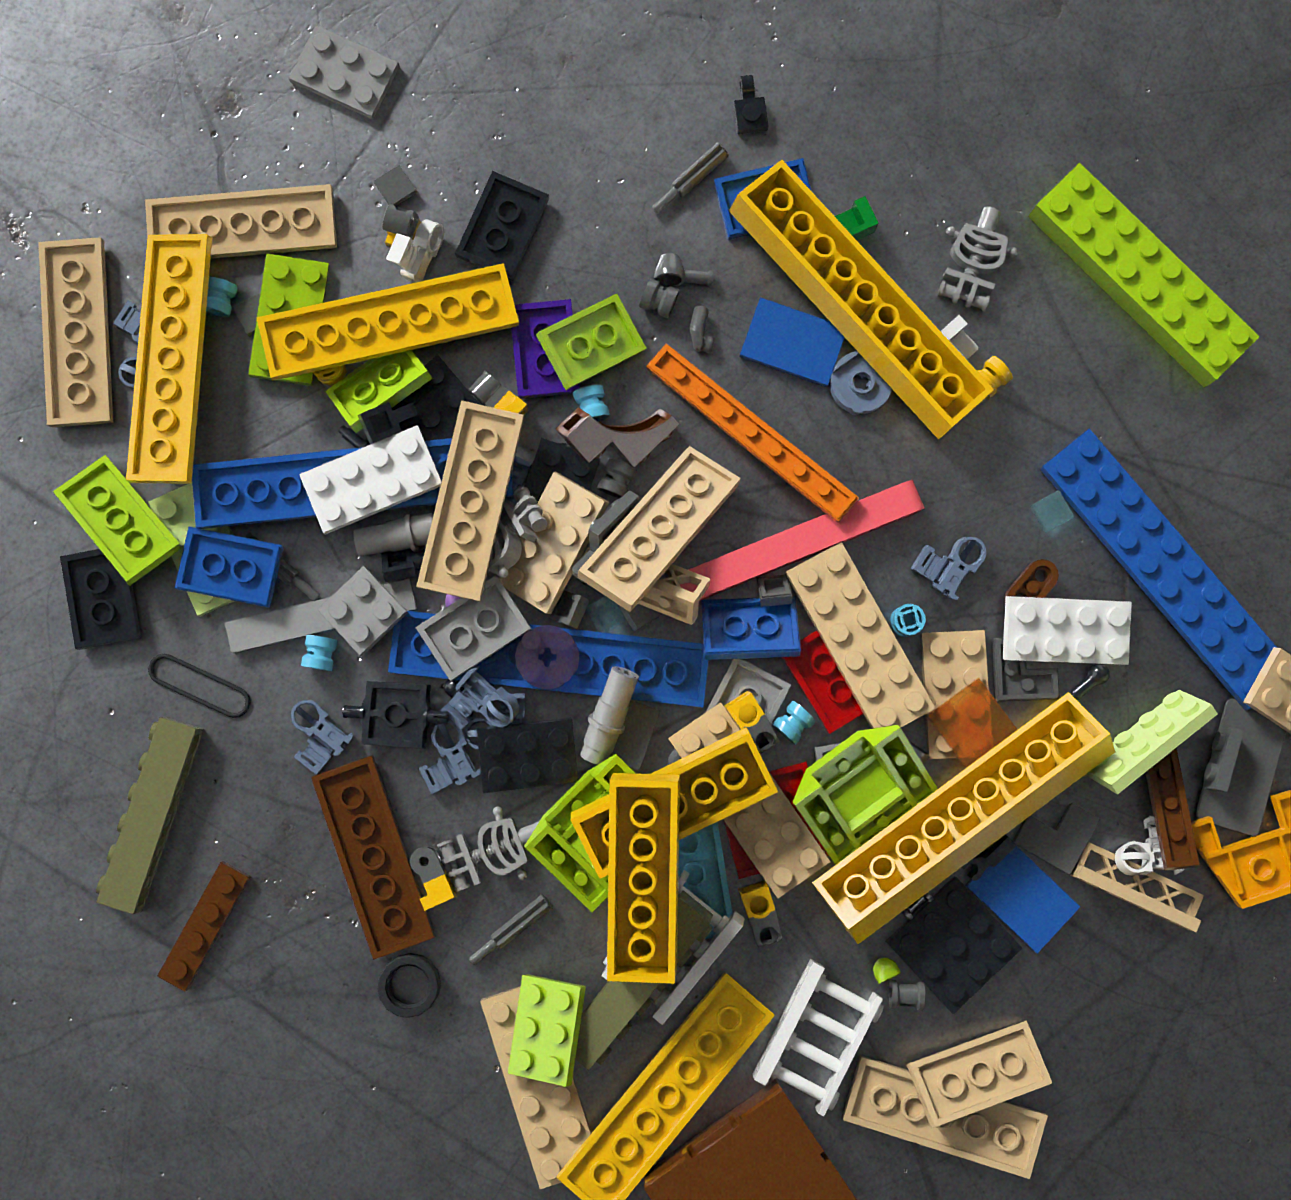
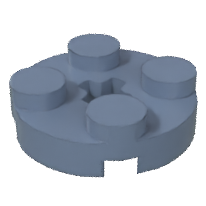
M852 352L842 357L835 365L829 381L830 391L835 402L855 416L869 414L881 408L888 400L892 389L859 352ZM858 376L860 379L866 377L868 379L867 389H857L854 386L856 383L854 377Z

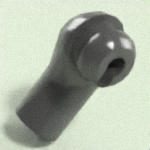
M704 306L694 307L690 323V333L693 348L699 353L701 351L710 353L712 352L714 338L712 336H704L709 310Z

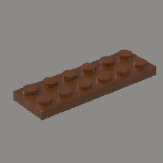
M371 755L311 777L373 960L435 938L436 936L427 910L424 911L420 901L422 896L374 756Z

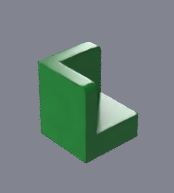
M866 196L855 200L851 209L835 216L857 241L875 233L879 224Z

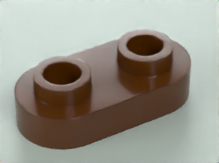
M1046 559L1030 563L1007 590L1005 598L1006 596L1016 597L1017 594H1021L1023 597L1045 598L1058 581L1057 567ZM1037 570L1042 571L1044 574L1042 582L1035 578Z

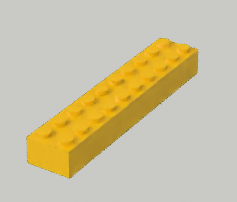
M783 160L776 163L737 195L729 212L938 440L994 390Z
M1068 692L812 882L855 942L857 944L861 943L1114 754L1115 749L1111 734Z

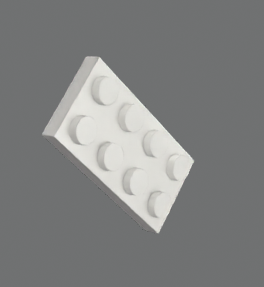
M418 425L299 474L325 535L436 489L442 483Z
M1006 596L1003 659L1128 665L1132 602Z

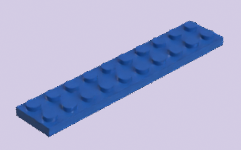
M1089 428L1043 465L1040 470L1243 709H1251L1243 701L1274 647L1277 648V646Z
M452 438L425 441L441 481ZM361 448L194 464L192 486L196 528L205 529L316 517L299 474ZM512 472L505 498L514 497ZM440 487L385 510L436 505Z
M408 611L394 626L388 673L448 679L415 628L435 614ZM529 624L531 627L530 631L476 665L479 666L477 673L489 684L602 696L612 667L618 666L633 671L639 676L631 700L703 708L709 660H705L704 644ZM465 672L455 680H461L467 672Z

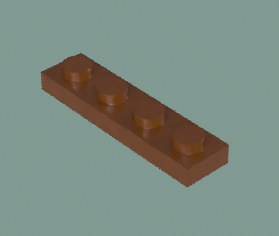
M1176 747L1146 771L1164 871L1197 868L1200 865Z
M224 861L220 862L157 977L184 992L190 988L250 880V875Z

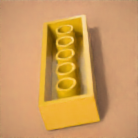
M746 727L651 773L680 775L679 840L778 792ZM609 794L571 812V822L599 879L608 875Z
M613 773L610 778L607 981L675 984L678 935L680 775Z

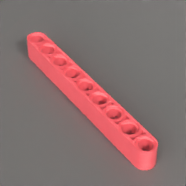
M909 480L857 501L839 523L827 514H824L688 570L710 578V586L699 600L701 601L825 551L840 542L845 543L924 510L925 507L914 481ZM690 582L680 584L681 588L693 593L698 587Z

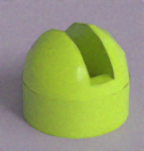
M887 957L878 959L873 967L874 976L878 984L901 974L896 962Z

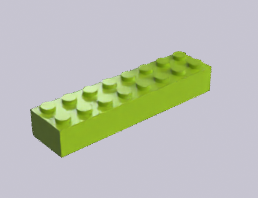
M1080 162L1029 214L1028 217L1204 388L1216 381L1260 337Z

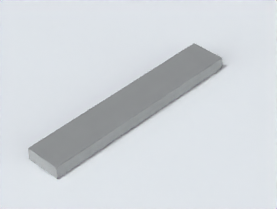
M410 578L383 585L407 611L418 610ZM329 598L225 622L231 653L235 654L306 637V635L336 630L317 610Z

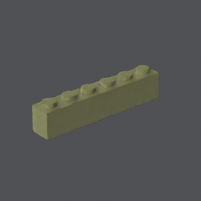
M159 717L158 722L155 721L151 726L148 737L151 743L148 752H144L140 758L138 770L141 772L137 783L134 782L129 790L128 801L131 802L127 814L124 813L119 820L117 831L120 834L117 843L113 844L108 852L107 862L109 866L106 875H102L97 884L96 893L99 896L96 903L130 914L143 911L204 729L166 717Z
M684 890L678 895L677 965L680 968L693 953L689 950L696 940L702 943L713 929L709 925L713 914ZM608 981L582 1013L575 1060L587 1070L595 1062L601 1065L612 1051L609 1047L615 1038L619 1041L624 1038L632 1027L629 1023L631 1018L635 1014L642 1016L652 1003V1000L649 999L650 995L655 989L661 992L668 983Z

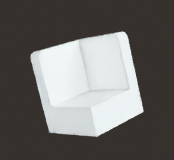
M958 315L941 332L967 360L978 350V346L963 331L967 322Z

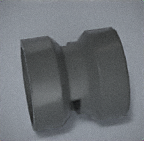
M650 278L639 307L645 310H655L658 308L659 315L668 319L680 290L672 286L664 290L660 281Z
M608 459L605 466L606 475L600 479L597 489L620 499L629 491L627 486L629 481L634 479L637 469L624 462Z

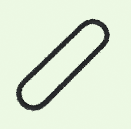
M164 653L153 657L149 663L148 673L154 682L227 717H240L249 709L250 697L244 689L181 659ZM162 658L172 660L240 692L245 698V706L238 713L228 712L158 679L153 673V666L157 660Z

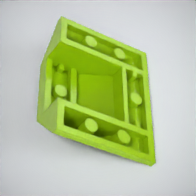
M898 725L857 731L805 770L793 804L833 863L837 865L938 788L902 729Z
M617 754L588 770L542 816L524 845L592 913L608 897V875L599 879L571 822V812L608 795L610 778L613 773L636 774Z

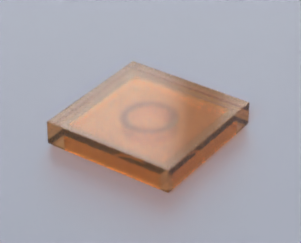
M976 678L926 715L964 767H968L1017 730L980 678Z

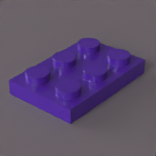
M571 299L515 304L519 326L512 327L511 329L518 397L525 399L573 394L575 390L580 389V384L565 390L536 336L539 331L573 315Z

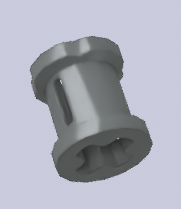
M890 980L888 990L889 1008L896 1009L897 1006L916 1007L918 1011H923L925 1006L924 983L917 982L916 985L898 984L896 980Z

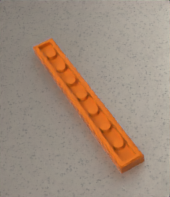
M667 343L646 366L649 372L837 523L843 519L859 500L856 494Z

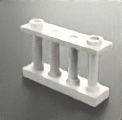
M685 870L678 877V895L684 890L713 914L710 924L714 927L713 931L716 934L709 942L704 939L702 943L696 940L692 944L690 949L694 951L693 955L696 959L689 967L686 964L681 968L677 965L676 983L670 991L666 988L661 992L655 989L650 995L654 1000L653 1004L657 1006L652 1017L662 1025L740 931L745 920L737 911H734L729 918L726 915L720 916L685 888L683 884L689 876V873ZM606 957L605 960L603 961V964L606 965V968H605V970H604V972H603V974H602V977H604V978L607 980V957Z
M810 959L752 1075L754 1080L765 1086L769 1078L772 1080L777 1078L817 1099L818 1102L815 1109L818 1114L824 1117L827 1109L830 1111L834 1109L840 1096L837 1089L871 1022L876 1023L884 1006L881 1004L883 998L875 992H872L867 1001L827 980L826 975L823 974L825 969L823 965ZM813 991L817 993L822 991L862 1012L854 1030L811 1008L812 1004L808 1003ZM806 1019L847 1041L840 1058L837 1059L796 1037L797 1033L793 1031L798 1021L803 1022ZM784 1049L787 1051L792 1049L832 1070L833 1072L825 1088L783 1067L779 1059Z

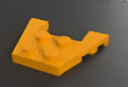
M1291 790L1270 796L1280 826L1279 829L1221 847L1212 817L1206 816L1191 821L1197 851L1239 908L1244 909L1291 893Z

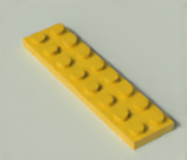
M208 234L148 235L126 473V481L130 483L192 484L212 238Z
M504 263L256 317L272 381L519 326Z
M724 972L557 1175V1179L581 1200H625L775 1015L730 975Z

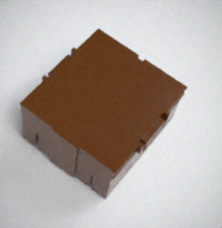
M776 1079L656 1163L644 1176V1190L651 1200H857Z

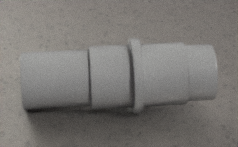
M430 512L415 516L409 513L405 514V518L354 529V543L358 555L361 557L410 548L412 551H417L419 547L426 546L434 513Z
M618 666L612 667L594 713L588 717L590 724L580 756L586 761L599 765L608 759L615 748L619 734L624 733L625 726L623 723L639 676L633 671Z

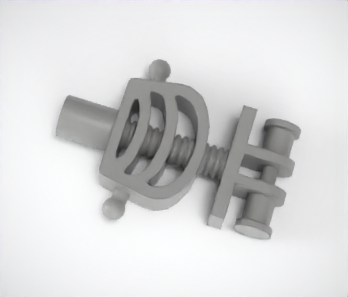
M984 207L978 226L965 223L960 232L956 231L954 227L946 229L948 236L956 238L951 248V257L958 266L965 269V272L962 273L947 268L942 279L957 283L955 287L946 284V281L943 280L937 296L943 295L951 298L953 303H957L958 298L966 300L965 307L970 308L972 305L981 308L983 312L986 310L990 296L985 297L976 294V290L990 295L994 290L995 284L979 279L977 275L996 272L1003 264L1006 255L1016 257L1018 254L1016 248H1007V236L995 232L1001 216L999 210L992 207ZM982 261H996V263L993 264H981ZM963 286L970 288L968 294L961 292Z
M520 487L515 490L513 496L516 501H519L517 504L507 499L504 501L503 507L511 520L509 523L499 522L488 571L499 575L501 578L508 576V569L521 556L522 546L520 537L534 543L538 539L534 531H542L547 526L546 519L542 517L543 511L541 507L537 505L535 497L530 496V491L527 487Z
M497 806L493 809L496 821L488 822L480 828L478 833L479 848L475 849V851H470L464 833L456 836L461 849L460 853L456 854L452 845L453 839L437 844L444 857L441 860L442 864L449 862L452 870L446 873L448 878H452L455 886L454 892L470 887L463 872L468 870L474 886L482 883L476 867V863L478 864L482 860L497 875H506L515 870L520 880L526 879L527 872L521 867V865L528 861L524 845L539 822L517 830L514 819H503V809ZM503 825L504 838L499 841L498 828ZM489 828H492V843L486 846L484 843L485 833ZM509 851L516 862L509 861L504 852ZM497 856L507 868H499L494 865L491 857ZM464 857L466 866L458 868L455 860Z

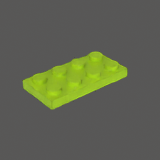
M266 253L257 317L324 303L329 263ZM256 319L248 375L252 378L272 380ZM310 372L275 381L312 386L314 374Z
M106 455L53 491L129 586L182 548L180 543Z

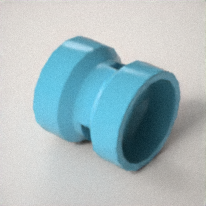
M209 277L206 312L221 317H230L232 310L230 299L236 296L238 286L224 279Z
M590 385L573 392L575 403L581 405L580 409L590 414L594 420L599 422L610 417L608 406L602 401L605 396L603 385Z
M904 604L894 610L889 621L890 627L896 635L910 637L923 629L926 619L923 610L919 606Z
M306 635L305 645L307 647V654L302 656L301 666L333 671L334 661L331 655L337 649L338 640Z
M792 701L786 708L787 714L783 717H778L772 725L786 739L796 745L802 738L803 729H810L816 720L798 703Z

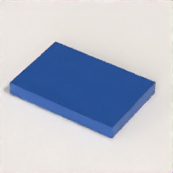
M804 159L785 162L811 190ZM774 165L714 179L713 183L728 240L750 235L729 210L737 195Z
M760 297L739 357L827 388L845 337L830 321Z
M188 527L175 589L270 608L284 546Z
M792 596V604L761 607L759 598L701 600L705 660L800 656L801 648L796 596Z
M1017 846L994 868L989 866L978 880L973 881L971 879L965 885L1037 954L1080 908L1066 892Z

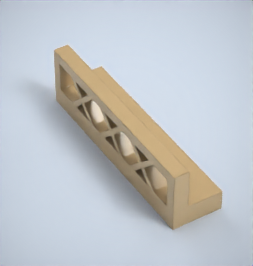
M590 546L584 552L581 558L590 550ZM671 564L664 572L669 575V578L658 579L638 604L692 625L698 617L699 600L710 586V578ZM690 582L698 587L693 593L681 588L680 584Z
M1090 842L1087 843L1070 876L1186 930L1197 932L1201 920L1195 918L1203 900V894L1155 872L1145 875L1147 877L1142 879L1138 875H1134V882L1123 885L1116 881L1113 870L1118 869L1116 864L1111 866L1108 860L1110 859L1115 862V854ZM1090 851L1101 855L1105 865L1104 869L1095 872L1084 867ZM1125 860L1127 865L1133 869L1141 867L1129 860ZM1108 873L1109 878L1106 877V876H1104V875H1102V874ZM1156 880L1159 882L1164 895L1153 899L1145 894L1142 884ZM1137 886L1138 891L1132 889V887ZM1167 886L1175 889V891L1169 893ZM1182 893L1192 897L1193 899L1187 913L1175 909L1171 897ZM1166 900V902H1167L1168 905H1166V904H1164V903H1162V902H1160V901Z

